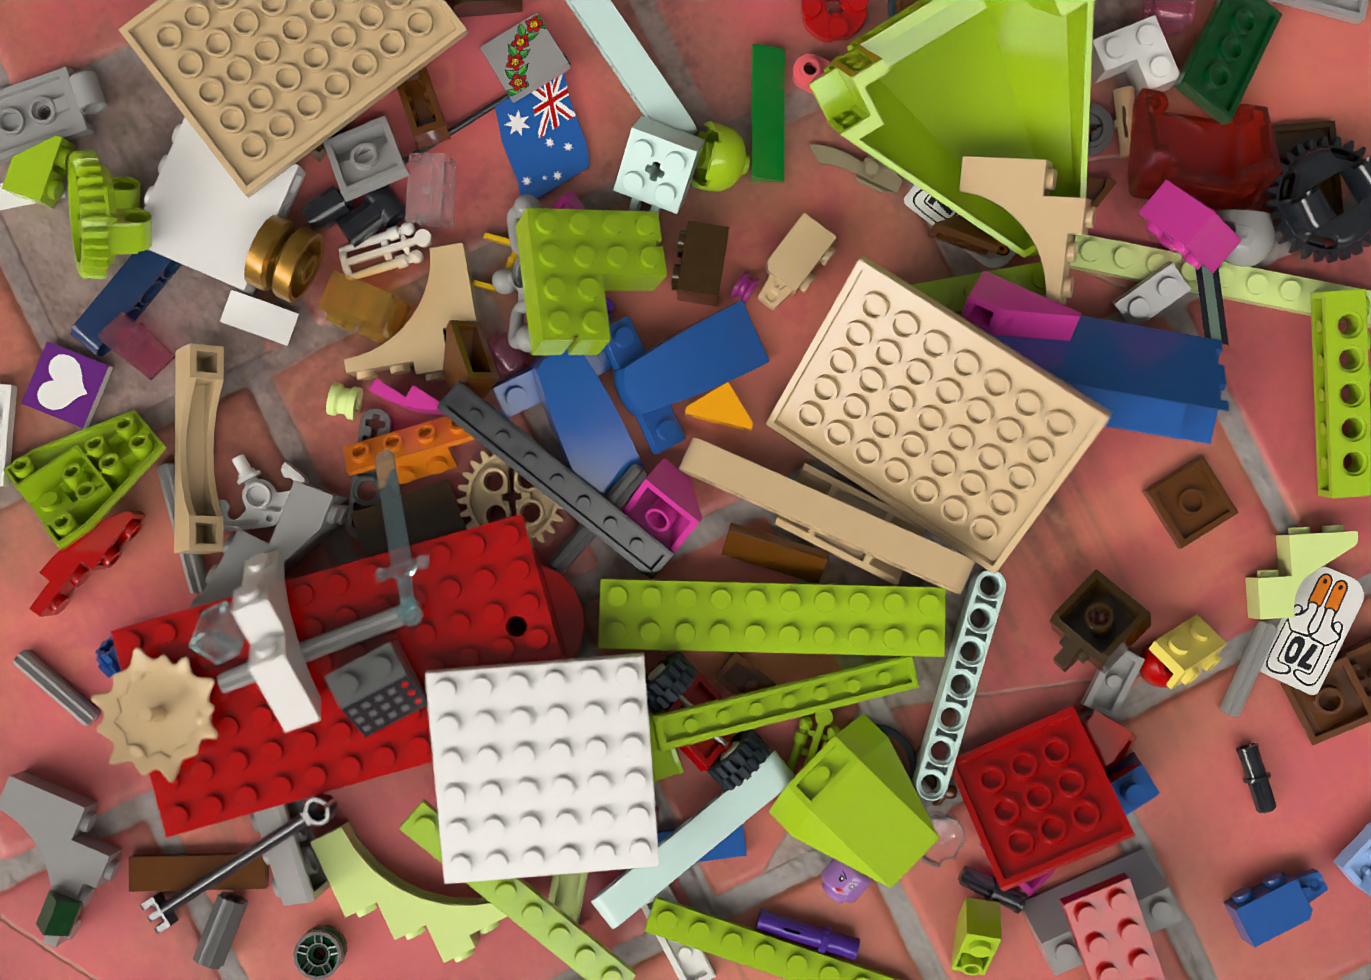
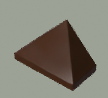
M961 215L935 222L927 235L989 259L997 253L999 245L992 236Z

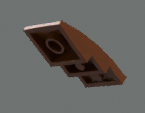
M1371 636L1338 652L1316 695H1309L1288 684L1280 683L1312 746L1371 722Z

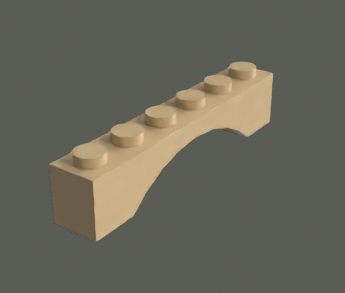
M189 343L176 350L174 553L211 554L223 551V514L216 490L213 455L216 412L224 381V347Z

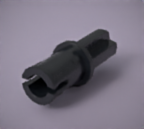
M1249 743L1237 747L1236 752L1245 775L1243 782L1248 783L1256 811L1258 813L1274 811L1277 805L1268 780L1271 774L1266 772L1258 743Z
M964 866L959 874L958 880L960 885L984 896L986 901L999 902L1000 905L1017 914L1024 908L1026 903L1024 900L1027 899V894L1015 888L1003 892L995 876L992 878L969 866Z

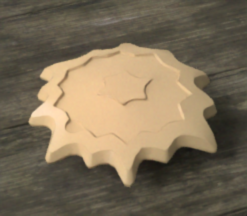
M135 648L129 668L113 675L112 690L108 693L94 694L91 697V700L101 707L104 713L103 721L97 726L96 730L109 738L114 744V750L109 763L115 765L132 761L141 775H146L158 769L169 782H173L183 760L197 755L201 740L218 737V732L212 726L210 720L215 710L214 705L209 700L210 692L215 684L212 678L194 676L187 657H183L177 664H173L166 655H162L158 659H152L141 648Z

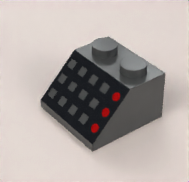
M398 640L389 642L324 676L341 710L365 738L428 705L427 695Z

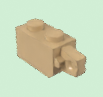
M803 213L768 259L765 267L768 279L758 296V300L774 311L790 294L794 296L799 289L805 292L816 278L812 271L819 262L825 266L835 253L836 249L832 245L837 237L806 213Z

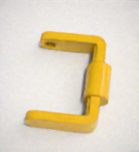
M484 233L483 239L511 247L510 239ZM513 250L511 257H508L506 268L512 269L518 258V255ZM477 280L472 281V286L499 293L492 284Z

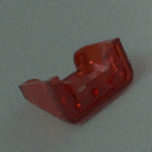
M1142 88L1133 102L1127 183L1130 195L1135 198L1150 200L1161 185L1168 180L1208 208L1245 210L1256 203L1282 172L1268 108L1265 106L1240 104L1232 121L1226 125H1221L1218 121L1211 118L1165 112L1169 106L1168 97L1159 90Z

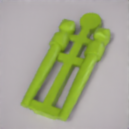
M831 710L815 713L818 723L816 730H810L813 724L810 717L802 716L800 718V728L795 732L793 738L794 745L787 763L792 772H794L800 754L806 756L804 768L819 753L816 751L820 740H824L823 748L840 732L839 727L832 725L827 730L828 736L823 734L824 727L833 720ZM810 735L813 737L810 748L807 749L804 748L803 745H806L808 736Z

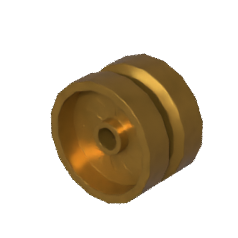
M272 215L263 223L252 241L244 268L245 281L247 284L263 291L273 288L276 297L290 303L297 302L310 287L320 265L324 249L322 234L306 227H301L296 231L294 222L279 215Z

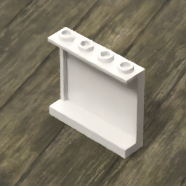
M184 117L182 124H178L173 131V144L168 155H164L159 163L158 172L160 174L154 186L148 189L145 195L144 202L146 205L144 210L152 215V247L148 250L253 295L256 287L247 284L244 279L246 258L252 241L263 223L272 215L287 218L306 172L299 165L294 164L248 198L186 117Z

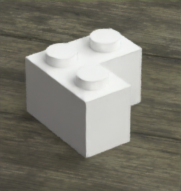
M1155 15L1092 40L1091 77L1094 84L1126 72L1131 86L1135 87L1134 94L1138 102L1169 90L1175 84L1180 73Z

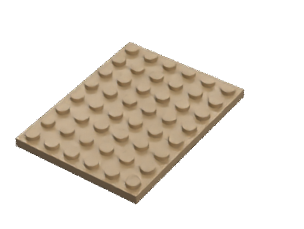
M157 0L118 29L248 198L468 34L465 26L445 0Z
M863 255L833 304L768 418L766 425L991 573L996 574L1109 420L1112 412Z

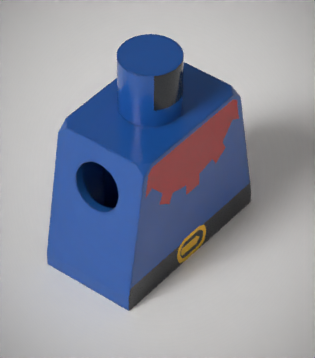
M1135 752L1124 757L1119 767L1106 773L1126 815L1160 794Z

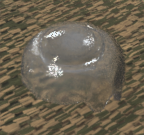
M932 811L928 815L940 839L928 850L921 860L931 866L940 867L944 860L956 859L965 841V831L955 815L943 811Z

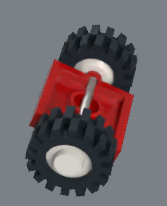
M679 650L667 655L664 660L662 659L658 662L655 668L653 667L648 675H645L647 707L653 715L660 713L663 709V712H668L723 698ZM753 729L737 732L736 735L733 733L678 747L700 771L706 770L725 791L729 789L734 790L736 786L742 785L745 779L748 780L752 777L751 774L754 771L757 772L760 768L759 765L765 762L766 756L770 753V747Z

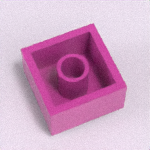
M1168 180L1161 185L1139 211V214L1148 222L1144 228L1158 238V241L1168 250L1182 255V259L1197 270L1203 266L1214 273L1242 241L1214 211Z

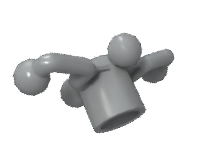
M523 194L515 200L514 206L510 208L507 214L510 245L513 252L518 255V258L512 269H498L493 274L492 284L494 289L501 294H511L515 289L518 291V303L513 307L510 317L508 343L514 349L531 352L528 325L523 326L526 307L516 224L526 208H541L536 197L531 194Z

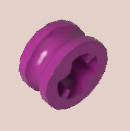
M745 270L730 296L733 298L736 296L740 297L745 304L755 290L760 278H751L749 272Z

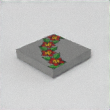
M538 13L480 46L482 53L513 103L571 69Z

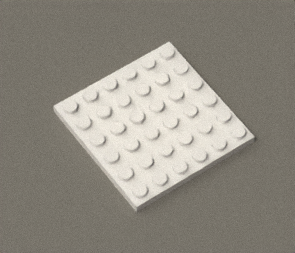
M643 653L426 671L445 884L659 866Z

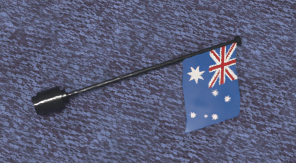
M563 53L564 57L566 58V60L568 61V63H569V65H570V62H569L568 58H567L566 55ZM564 73L515 103L512 102L506 93L448 129L450 136L495 109L502 144L517 179L520 196L531 194L539 200L589 168L586 140L569 99ZM437 144L420 150L418 148L415 151L411 152L407 156L403 157L405 164L409 163L410 161L425 153L429 149L433 148ZM332 185L306 202L307 206L302 208L301 211L314 231L318 232L321 229L326 231L350 213L351 210L349 208L354 203L352 200L346 202L340 189L337 190Z

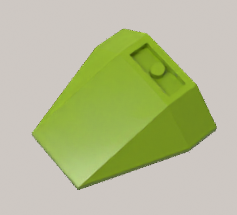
M134 409L35 448L14 460L3 471L44 524V529L60 550H64L91 532L161 456L166 447Z
M864 713L836 734L789 782L768 811L792 837L889 888H893L940 839L890 739Z

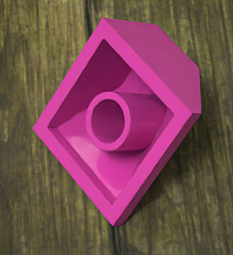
M665 458L646 477L623 509L632 519L669 547L674 554L703 519L691 479Z

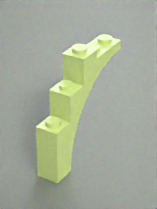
M349 821L317 836L310 842L345 918L354 913L358 917H362L377 908L375 903H377L394 940L403 936L407 940L412 939L426 930L424 927L426 925L444 963L453 958L455 962H460L474 954L473 949L480 940L477 931L481 935L486 934L499 926V920L507 917L484 897H450L426 891L402 880L383 866L362 844Z

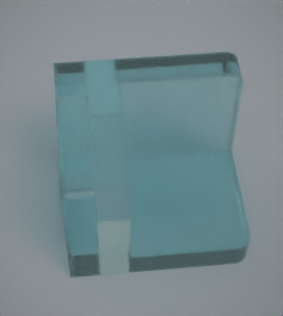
M223 601L204 610L188 646L217 665L238 656L246 638L232 613V606Z

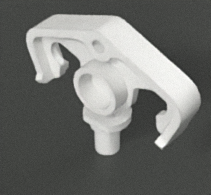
M244 454L232 459V462L240 474L238 475L239 480L236 482L238 485L245 484L242 491V499L246 510L238 519L233 520L228 515L231 507L227 500H219L223 514V531L276 526L290 491L277 492L270 482L257 478L261 475L260 470L251 468ZM284 462L281 468L283 477L290 478L293 482L309 483L308 478L290 462Z

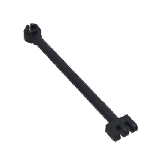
M325 793L317 794L306 802L304 812L166 900L163 893L159 892L139 906L143 911L153 906L155 912L147 916V918L152 922L160 917L162 922L154 928L156 933L159 934L179 921L174 912L175 910L310 824L323 825L331 820L337 812V801L324 809L323 805L330 802L334 797Z

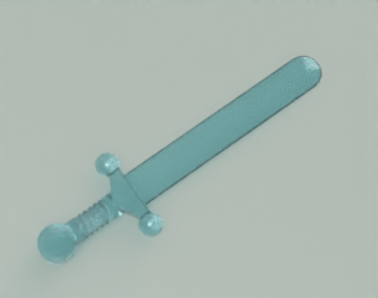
M383 450L376 456L375 466L391 566L386 569H377L375 577L380 582H384L390 577L397 579L401 603L397 608V616L406 625L414 626L420 622L422 610L415 604L411 576L418 568H427L430 561L425 555H420L416 560H411L395 457L391 451Z

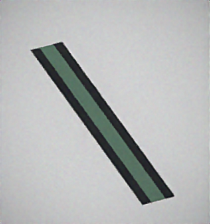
M1201 266L1199 270L1195 269L1204 337L1221 340L1222 344L1229 346L1219 268L1212 273Z

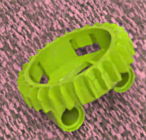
M94 150L73 151L69 155L67 189L71 239L76 268H78V273L83 279H106L107 269L114 264L117 254H138V251H145L152 247V215L146 210L140 209V182L132 177H112L109 168L99 162V158Z

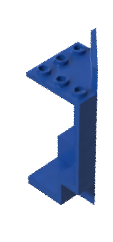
M1086 316L1080 317L1070 341L992 335L987 333L1112 412L1109 420L1104 425L1107 427L1211 444L1218 410L1229 411V402L1221 400L1222 390L1227 386L1225 367L1222 364H1218L1222 352L1221 340Z

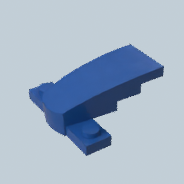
M742 300L697 321L646 351L630 317L626 316L609 324L611 341L604 348L614 370L613 379L618 397L625 408L636 417L653 454L661 453L686 439L671 408V404L718 387L770 362Z
M568 348L562 355H539L528 368L496 382L492 390L503 415L507 418L542 402L551 431L556 436L566 465L601 494L609 492L633 464H637L644 469L617 409L597 376L612 369L604 349L598 355H568Z

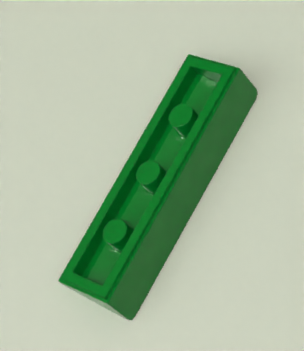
M752 44L751 183H784L785 49Z

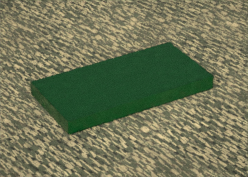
M1215 0L1173 87L1221 125L1230 123L1282 14L1265 0Z

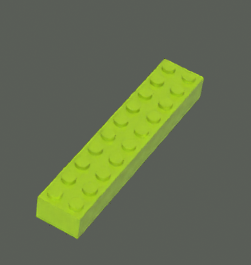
M600 579L599 648L945 657L946 589L930 586Z

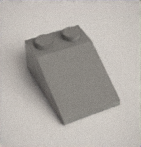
M293 482L266 553L279 550L284 559V577L337 529L338 524H344L348 514L349 506L346 505L348 497L311 483Z

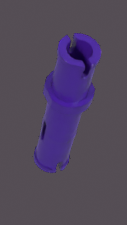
M764 908L760 909L755 927L756 930H762L816 947L817 952L824 954L825 951L851 958V960H855L860 945V938L831 931L830 926H815L765 910Z

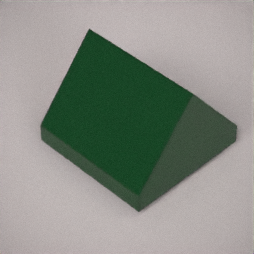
M50 890L36 925L43 935L70 936L83 902Z

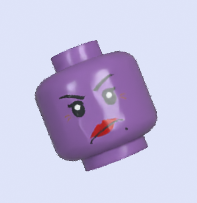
M834 858L822 871L824 882L822 887L838 903H843L844 901L854 903L873 881L872 878Z

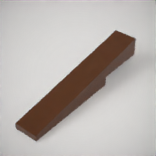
M425 66L397 87L412 135L419 150L451 139Z

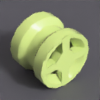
M334 382L327 397V414L332 416L343 414L347 419L355 421L361 410L363 389L356 386L349 389L345 388L342 383Z

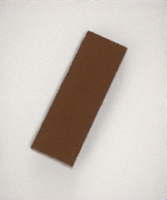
M731 523L721 555L818 584L828 560L829 552Z

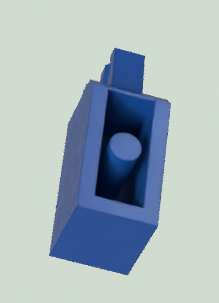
M1314 868L1294 875L1278 871L1264 876L1262 883L1252 888L1244 887L1236 890L1231 895L1232 898L1223 903L1241 938L1255 948L1310 920L1313 911L1310 902L1327 891L1328 888L1320 872Z

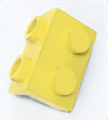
M1196 614L1155 640L1149 650L1173 673V676L1166 684L1172 690L1181 683L1188 686L1200 675V670L1204 669L1206 672H1209L1221 661L1222 658L1218 654L1227 643Z

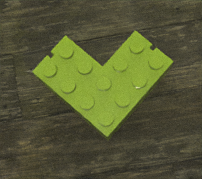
M526 208L516 224L531 355H562L567 348L568 355H598L611 341L605 291H654L667 276L663 246H658L662 241L658 212Z

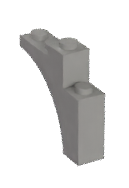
M22 771L9 776L0 796V810L17 821L37 845L46 864L51 890L83 902L70 936L45 935L43 942L56 948L68 939H73L81 925V920L78 919L82 908H85L90 903L95 888L115 878L121 866L118 858L122 849L85 834L92 829L97 819V814L94 813L98 805L97 801Z

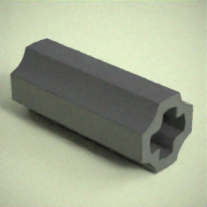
M223 891L217 895L193 956V960L197 964L209 969H220L224 965L248 904L244 897L232 892Z

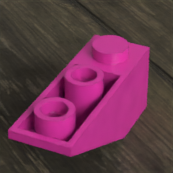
M983 271L968 295L961 317L992 335L1070 341L1082 313Z

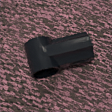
M388 184L369 192L364 199V203L336 223L345 237L356 248L383 227L387 229L398 224L407 216L409 209Z

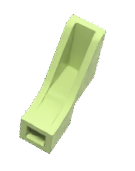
M1344 525L1322 526V533H1310V527L1288 528V535H1276L1278 569L1257 570V577H1245L1248 618H1294L1295 596L1302 581L1316 570L1354 547L1358 542V531H1344Z

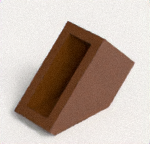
M450 320L447 324L443 375L448 391L460 379L484 399L499 380V375L481 322Z

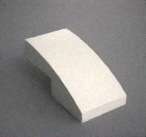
M231 290L219 322L288 346L299 314Z

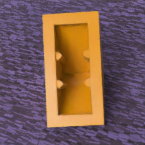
M729 382L688 405L685 411V416L748 432L751 431L753 425L751 418Z

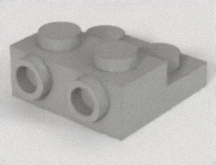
M386 116L370 120L349 131L338 133L323 142L341 194L346 202L410 176L394 130Z

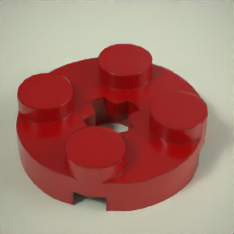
M802 0L801 14L804 27L814 38L822 42L832 43V41L849 40L860 31L865 22L868 0ZM839 2L841 4L840 9L843 12L841 14L834 12L832 15L828 14L829 6L826 3Z

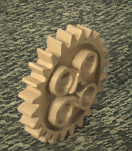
M480 452L483 462L479 464L471 460L470 464L475 469L474 473L463 472L462 474L469 480L468 485L458 486V489L467 492L466 497L458 499L457 503L467 505L468 509L460 514L461 517L472 518V521L466 526L467 529L492 523L489 515L490 511L496 506L504 508L506 518L513 517L512 503L505 500V496L511 494L508 473L510 466L495 454L490 457L486 452ZM515 471L514 490L522 495V498L516 500L515 503L517 515L523 514L525 506L531 503H535L540 508L538 520L532 523L525 520L532 547L534 548V538H537L541 543H545L546 539L543 532L556 533L555 528L551 524L553 521H564L557 514L558 510L564 509L535 486L529 489L524 488L520 481L521 475ZM498 472L503 476V486L497 491H491L487 486V479L492 473Z

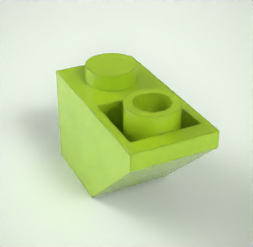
M55 135L13 156L1 189L14 196L54 209L56 201L60 200L63 195V181L68 170L69 155L75 150L76 146L63 137Z
M966 897L958 915L951 970L962 971L967 975H985L1002 940L999 902Z

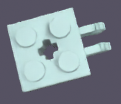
M641 116L631 129L613 189L616 192L632 197L628 211H640L641 201L651 204L652 207L649 211L658 212V216L661 208L677 214L687 196L705 140ZM654 162L660 163V168Z

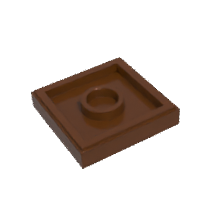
M1203 455L1196 457L1142 491L1178 549L1184 548L1239 513Z

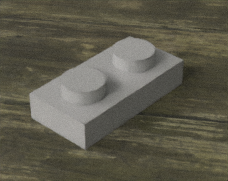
M1168 261L1112 302L1128 324L1140 326L1188 293L1191 288L1175 265Z
M1127 650L1105 674L1097 669L1080 703L1114 720L1145 659Z

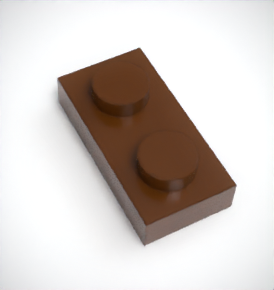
M734 652L714 676V679L734 695L777 685L737 652Z

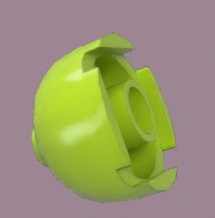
M707 121L704 124L709 127L707 132L700 131L697 136L705 141L696 165V178H692L691 184L696 189L720 192L731 188L738 182L741 175L747 173L750 156L746 154V145L743 138L735 129L721 123Z

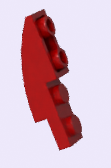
M126 511L102 520L91 532L66 549L59 550L39 572L49 582L29 609L39 617L57 615L62 612L70 601L68 596L73 589L81 586L88 579L91 573L88 570L89 568L92 570L110 568L119 560L122 555L120 549L127 540L131 541L138 535L142 529V524L140 523L146 515L141 511Z

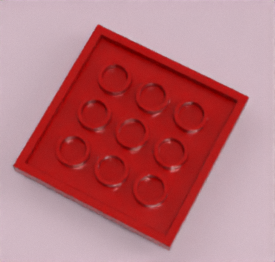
M1074 706L956 757L952 775L1000 889L1003 892L1136 836Z

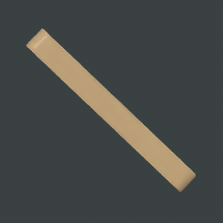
M692 438L680 464V471L951 592L962 593L975 564L972 559L701 439Z

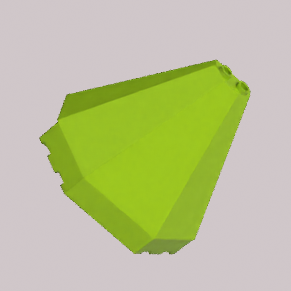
M918 0L854 39L847 46L849 52L837 56L823 69L825 71L823 75L813 79L808 84L828 120L826 123L841 136L1023 258L1039 254L1032 238L1023 225L1011 213L995 202L980 195L959 191L963 156L1048 160L1053 162L1052 169H1057L1055 190H1050L1049 196L1086 198L1094 0Z

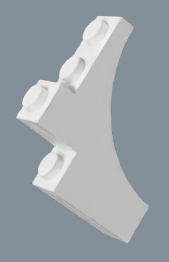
M279 550L269 553H258L245 560L242 586L234 590L232 613L251 645L248 668L285 732L320 721L321 696L307 668L291 618L284 579V559Z

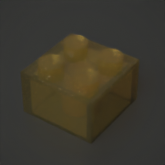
M333 270L317 309L327 315L325 320L334 326L350 333L353 332L354 328H357L358 334L382 345L385 343V340L388 341L402 329L410 306L395 294Z

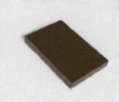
M1335 120L1271 125L1264 128L1268 176L1276 174L1272 167L1278 162L1282 163L1281 157L1287 152L1292 153V148L1298 144L1304 147V143L1312 138L1317 144L1320 138L1327 136L1330 145V142L1337 137ZM1294 172L1285 177V179H1289L1285 197L1279 198V202L1289 199L1292 195V188L1295 182ZM1339 172L1310 188L1312 190L1318 187L1322 190L1336 217L1344 213Z
M449 479L351 513L367 558L467 530L463 517L460 516L461 512Z

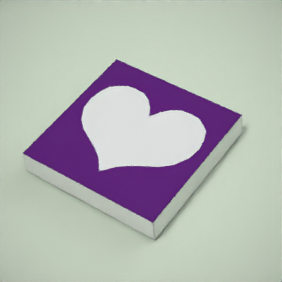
M47 341L21 404L86 429L92 421L114 367Z

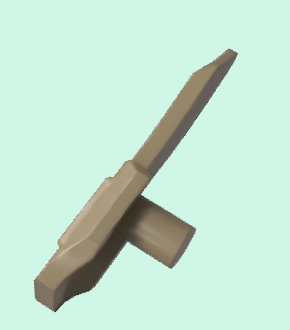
M810 144L809 146L818 163L857 174L856 179L858 183L879 193L886 192L896 195L902 184L903 179L894 170L872 156L866 157L862 162L836 148L817 144Z

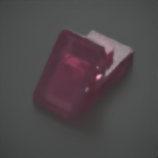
M123 311L98 334L99 339L150 380L156 377L175 358L174 354L144 323H136Z

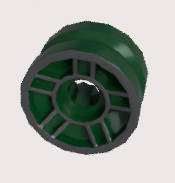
M318 925L308 930L296 944L293 953L294 963L298 971L305 977L313 980L325 979L333 975L344 961L347 952V941L343 934H340L335 930V927L329 925ZM317 947H323L326 950L325 958L319 953L315 954L314 951Z

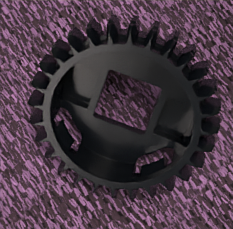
M1327 136L1320 138L1317 144L1312 138L1304 143V147L1301 144L1293 147L1292 153L1287 152L1281 157L1282 163L1278 162L1272 167L1276 174L1268 176L1266 181L1273 187L1265 189L1262 193L1271 197V200L1264 203L1262 208L1271 209L1272 214H1270V217L1276 224L1274 227L1275 233L1281 232L1283 235L1278 244H1283L1287 241L1292 243L1289 253L1302 249L1301 259L1309 258L1313 253L1314 263L1321 262L1324 258L1327 263H1333L1338 258L1344 261L1351 258V254H1361L1363 247L1371 246V156L1366 159L1363 157L1366 150L1364 146L1353 151V140L1348 141L1341 147L1340 137L1334 138L1330 145ZM1294 172L1295 182L1292 188V195L1289 199L1279 202V198L1285 197L1289 179H1285V177ZM1339 172L1358 204L1336 217L1322 190L1318 187L1312 190L1310 188ZM1310 234H1316L1333 239L1335 244L1325 247L1326 242L1316 241L1311 238L1305 242L1303 240Z

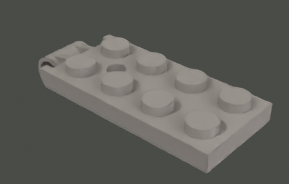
M63 67L0 89V165L11 162L13 156L55 135L71 141L94 133V127L91 124H87L84 114L97 113L107 107L96 72L82 71L75 73L72 68ZM50 108L51 115L46 119H42V109Z

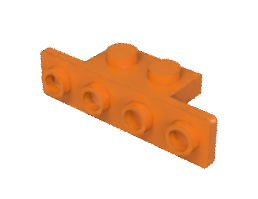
M447 416L345 446L343 451L346 471L349 476L382 467L392 486L409 483L412 480L456 468V457L451 447L475 440V438Z

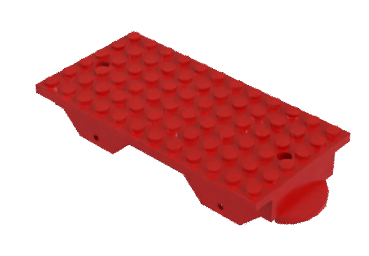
M520 514L285 581L290 614L299 643L414 599L419 601L423 609V617L419 620L306 662L312 680L321 696L320 721L285 732L257 682L227 693L222 692L219 687L217 676L220 673L248 663L251 645L232 613L233 596L111 631L121 672L129 668L134 649L138 647L152 659H158L160 656L166 655L173 664H177L183 657H187L194 676L212 678L215 683L209 695L210 703L215 707L210 720L212 726L218 732V737L201 740L197 755L183 760L173 782H169L158 769L149 773L165 836L168 838L315 796L319 793L329 792L433 762L428 705L365 738L341 710L324 677L379 647L398 640L427 695L425 676L427 670L573 659L581 648L585 622L583 606L574 587L560 572L541 565L537 548L532 547L524 515ZM516 616H520L526 621L527 629L525 633H519L515 630L513 622Z

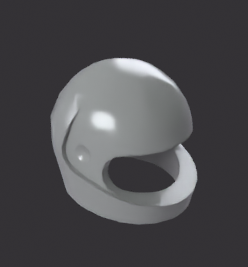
M1253 210L1215 211L1242 240L1225 259L1227 262L1235 266L1247 267L1256 265L1267 258L1275 244V230L1270 214Z

